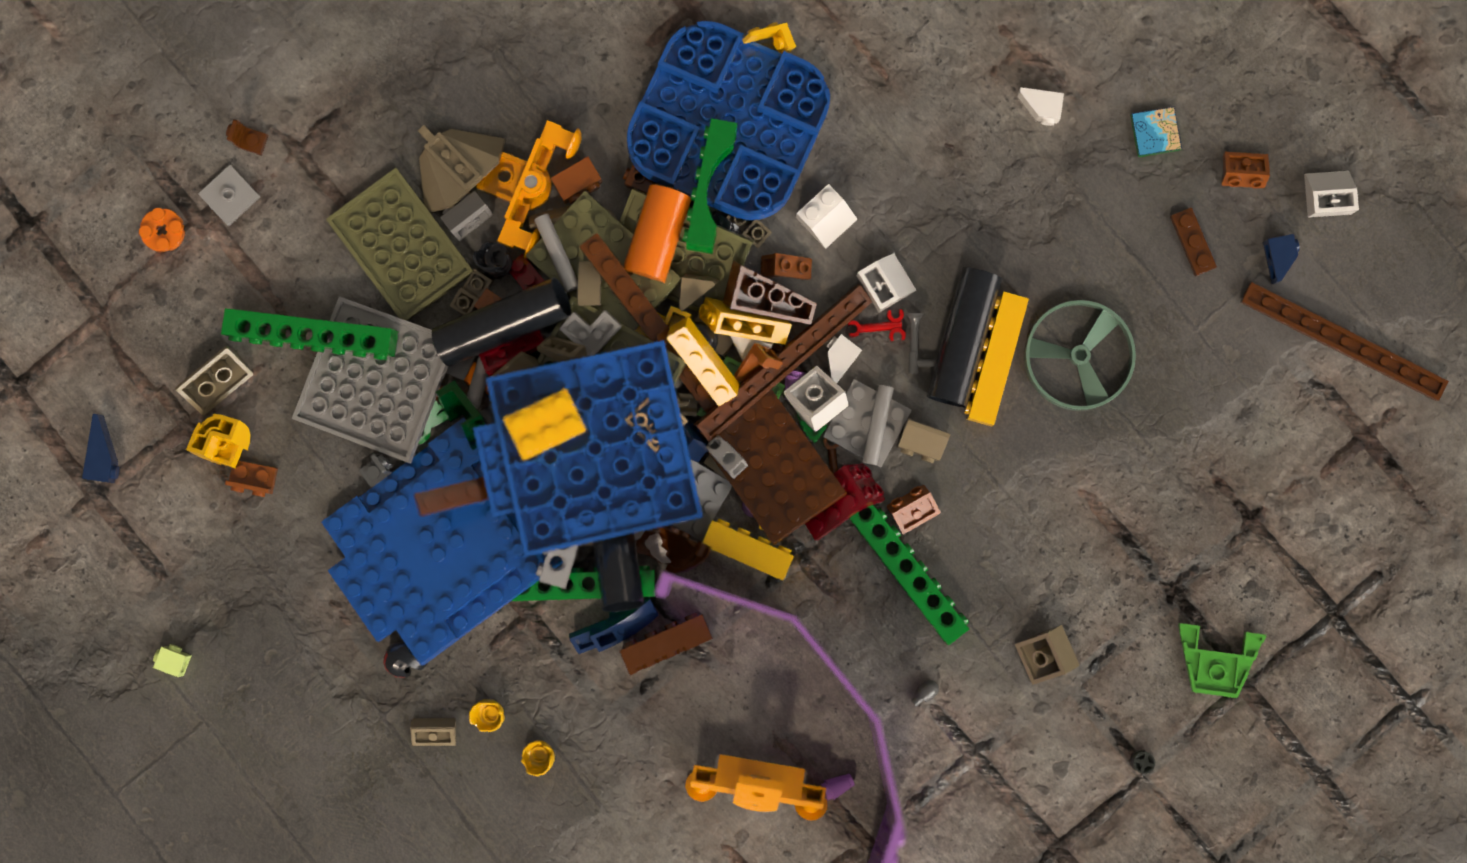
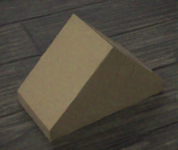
M685 274L681 281L679 309L683 311L715 286L719 280L716 277Z

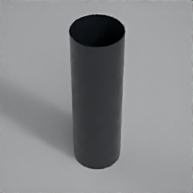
M962 268L928 389V398L944 404L967 408L1002 277L976 268Z
M553 277L433 328L431 333L433 345L441 361L448 367L570 317L572 311L569 298L560 281Z
M634 533L594 541L593 548L602 610L606 612H620L643 606L644 596Z

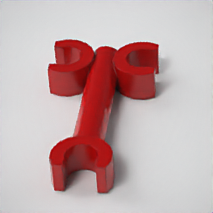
M900 309L899 317L893 318L891 310H888L887 318L890 322L859 324L857 321H850L848 326H856L857 331L849 333V337L855 338L860 333L891 330L889 333L890 342L894 341L893 334L896 332L901 334V340L904 341L906 333L902 329L901 321L904 312Z

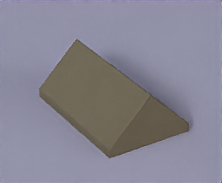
M225 346L177 385L175 390L204 416L252 377L254 373L233 348Z

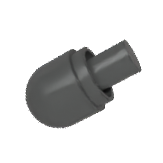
M933 680L925 681L918 687L916 691L918 694L911 701L916 707L923 701L926 703L931 701L939 692L938 684Z

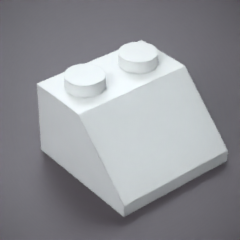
M829 184L796 214V218L825 249L857 221L856 216L844 199Z
M815 366L784 391V395L800 418L815 432L849 406L845 391L818 366Z

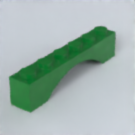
M711 118L710 126L706 125L704 139H707L706 146L701 147L700 159H703L702 166L697 167L695 177L696 180H699L698 186L693 187L691 200H694L693 208L689 207L687 221H690L689 229L685 228L683 242H686V250L713 254L717 226L708 208L707 191L716 168L734 150L737 135V123Z

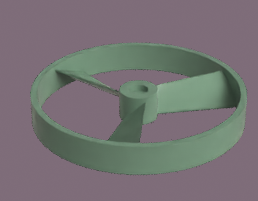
M1085 300L1065 302L1048 310L1036 321L1030 330L1024 349L1026 372L1038 393L1056 406L1077 411L1100 407L1117 397L1131 379L1136 360V350L1132 334L1121 317L1102 304ZM1080 305L1102 311L1083 344L1075 346L1073 349L1032 338L1041 321L1058 309ZM1119 325L1129 346V367L1119 389L1108 397L1089 362L1091 357L1090 351ZM1030 358L1069 359L1078 368L1087 406L1065 404L1045 392L1035 379L1030 365Z

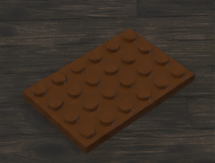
M772 389L719 434L745 460L748 466L733 479L710 454L773 545L847 494Z

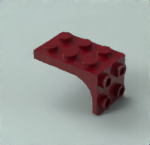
M864 464L844 465L833 474L847 494L805 523L815 541L823 538L862 509L876 503H882L885 500L884 491L874 481L872 471L868 466Z

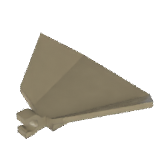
M423 125L418 132L428 143L423 146L425 149L419 161L424 205L431 213L452 208L500 163L506 141L505 138L449 129L443 133L438 132L434 136Z

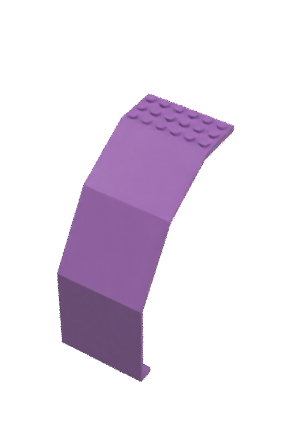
M662 572L655 595L661 597L669 596L675 581L792 621L868 714L887 800V806L868 863H897L899 856L896 851L898 846H903L906 833H904L881 723L877 716L795 616L672 573Z

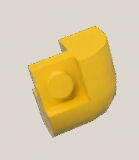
M213 414L212 417L197 424L186 450L213 463L236 468L242 450L248 451L250 431L248 426L240 420L220 414Z

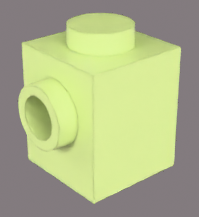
M170 644L169 647H161V649L156 651L153 662H155L153 668L176 677L184 676L192 655L181 652V647Z

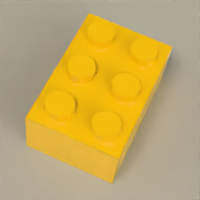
M567 389L503 419L523 461L586 431Z

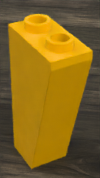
M705 297L704 303L700 306L699 318L714 333L786 344L792 325L788 320L730 309L722 303L723 301Z

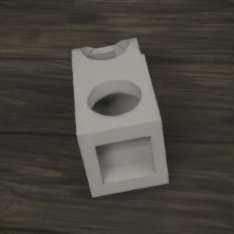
M719 435L705 446L733 479L748 466L745 460Z

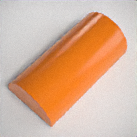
M649 185L623 266L627 272L665 283L690 207L691 198L688 195L668 187Z

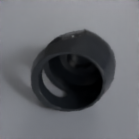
M403 640L389 645L383 655V663L386 670L395 677H408L411 675L410 667L423 670L428 665V663L425 665L419 664Z

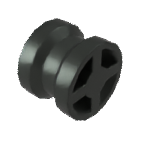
M1139 750L1132 754L1130 764L1135 771L1141 774H1148L1155 767V758L1152 754Z

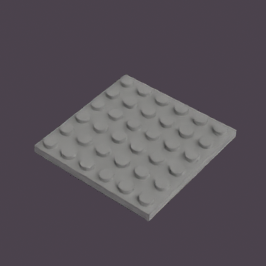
M339 296L330 321L392 328L399 331L395 357L379 360L374 359V355L366 354V358L352 356L353 352L345 351V355L333 354L331 349H324V353L317 352L292 419L411 463L437 397L436 391L440 389L448 366L441 361L435 350L431 329ZM332 332L327 336L328 343L333 339ZM354 335L348 338V345L354 342ZM374 337L369 340V348L375 345Z

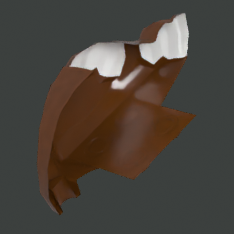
M671 524L634 532L637 553L648 555L660 564H668L665 570L659 569L668 573H682L694 569L708 558L711 550L710 546L700 541L697 543L689 539L691 534L677 529Z

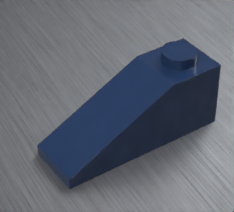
M93 413L82 479L115 483V479L119 477L120 468L104 416Z

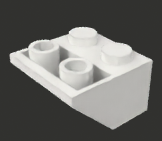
M1349 171L1304 174L1308 217L1351 215L1359 210L1357 187Z
M894 253L872 263L857 273V278L879 313L916 291Z

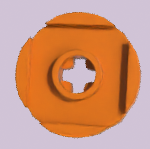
M155 208L143 218L139 228V235L144 244L154 251H172L180 246L185 237L184 223L175 212L169 209ZM166 225L165 230L168 231L167 234L159 236V226Z

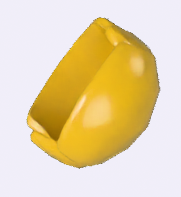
M483 699L475 703L469 712L470 724H474L480 732H493L499 729L505 720L503 707L492 699Z
M536 740L528 743L523 749L521 762L526 768V773L537 777L546 774L552 768L555 754L547 742Z

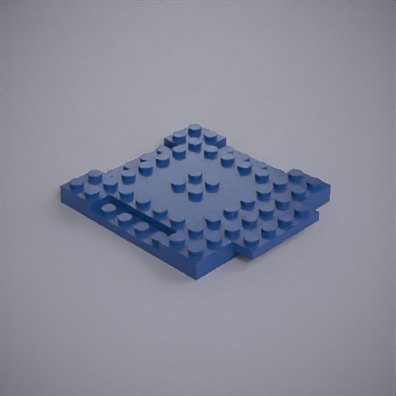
M664 341L486 378L496 423L475 427L474 433L493 517L515 512L525 557L703 517ZM567 389L586 431L523 461L503 419ZM648 398L649 402L635 414L634 410ZM631 413L633 417L630 419V421L635 425V427H631L625 421V419ZM647 413L648 421L646 425L649 427L653 423L654 425L650 429L652 431L656 430V433L651 435V431L649 432L645 426H638L637 423H644V418L639 416L636 420V415ZM637 432H641L645 436V441L637 434ZM652 438L658 440V443L651 442ZM648 440H649L655 447H657V446L659 445V450H658L657 452H655V451L647 444Z
M464 417L429 442V446L414 456L411 463L406 462L363 495L354 497L321 522L345 556L344 559L331 567L328 572L377 642H380L396 630L421 665L427 664L538 582L540 576L536 575L539 563H544L546 554L543 553L525 557L515 512L493 517L489 500L419 517L414 499L415 493L484 477L478 447L474 450L470 448L460 425L466 421ZM553 556L550 559V566L554 569L563 563L560 556Z

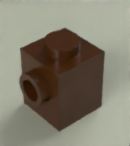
M632 165V168H627L623 177L626 180V187L630 189L635 188L644 193H647L649 185L656 184L644 177L634 165Z

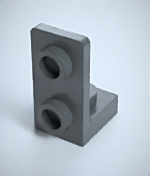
M373 453L370 455L373 460L359 470L371 488L393 472L391 469L393 464L382 454Z

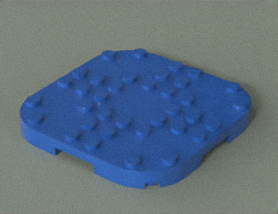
M700 21L689 27L684 26L668 41L642 101L639 102L629 123L627 150L631 162L647 179L682 192L691 198L693 187L698 186L699 180H696L695 177L697 167L702 166L703 159H700L701 147L706 146L707 139H704L706 125L710 126L711 118L737 123V135L734 150L719 164L712 175L707 191V204L739 219L759 220L767 218L782 209L789 200L826 119L830 105V92L824 81V76L810 62L783 51L782 54L756 42L744 44L742 41L744 33L723 24Z

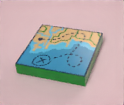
M1174 107L1132 113L1130 115L1138 157L1182 149Z

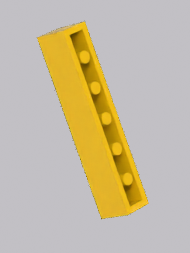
M1003 292L1000 297L997 296L994 309H997L995 318H991L988 329L991 330L989 339L986 338L983 347L985 354L983 359H980L977 372H979L978 379L974 380L971 391L973 393L972 401L968 402V406L964 411L965 414H968L967 420L991 427L995 424L1029 298L1008 292Z

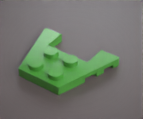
M1178 623L1191 692L1238 698L1249 675L1253 661L1257 658L1261 644L1265 641L1266 635L1244 632L1241 655L1198 649L1200 626Z

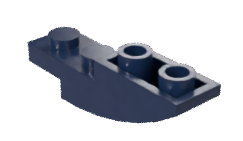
M650 597L644 599L643 606L627 611L609 612L608 619L569 633V639L578 654L594 648L601 652L639 632L658 616V611Z

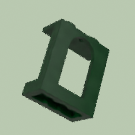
M452 381L436 391V394L450 422L461 415L466 418V421L460 425L470 448L474 450L477 448L474 428L485 426L481 414L455 381Z

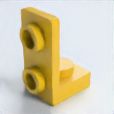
M778 22L769 24L764 29H760V27L752 28L742 39L743 43L746 44L773 37L775 48L782 54L783 51L790 53L796 47L787 23L778 25Z

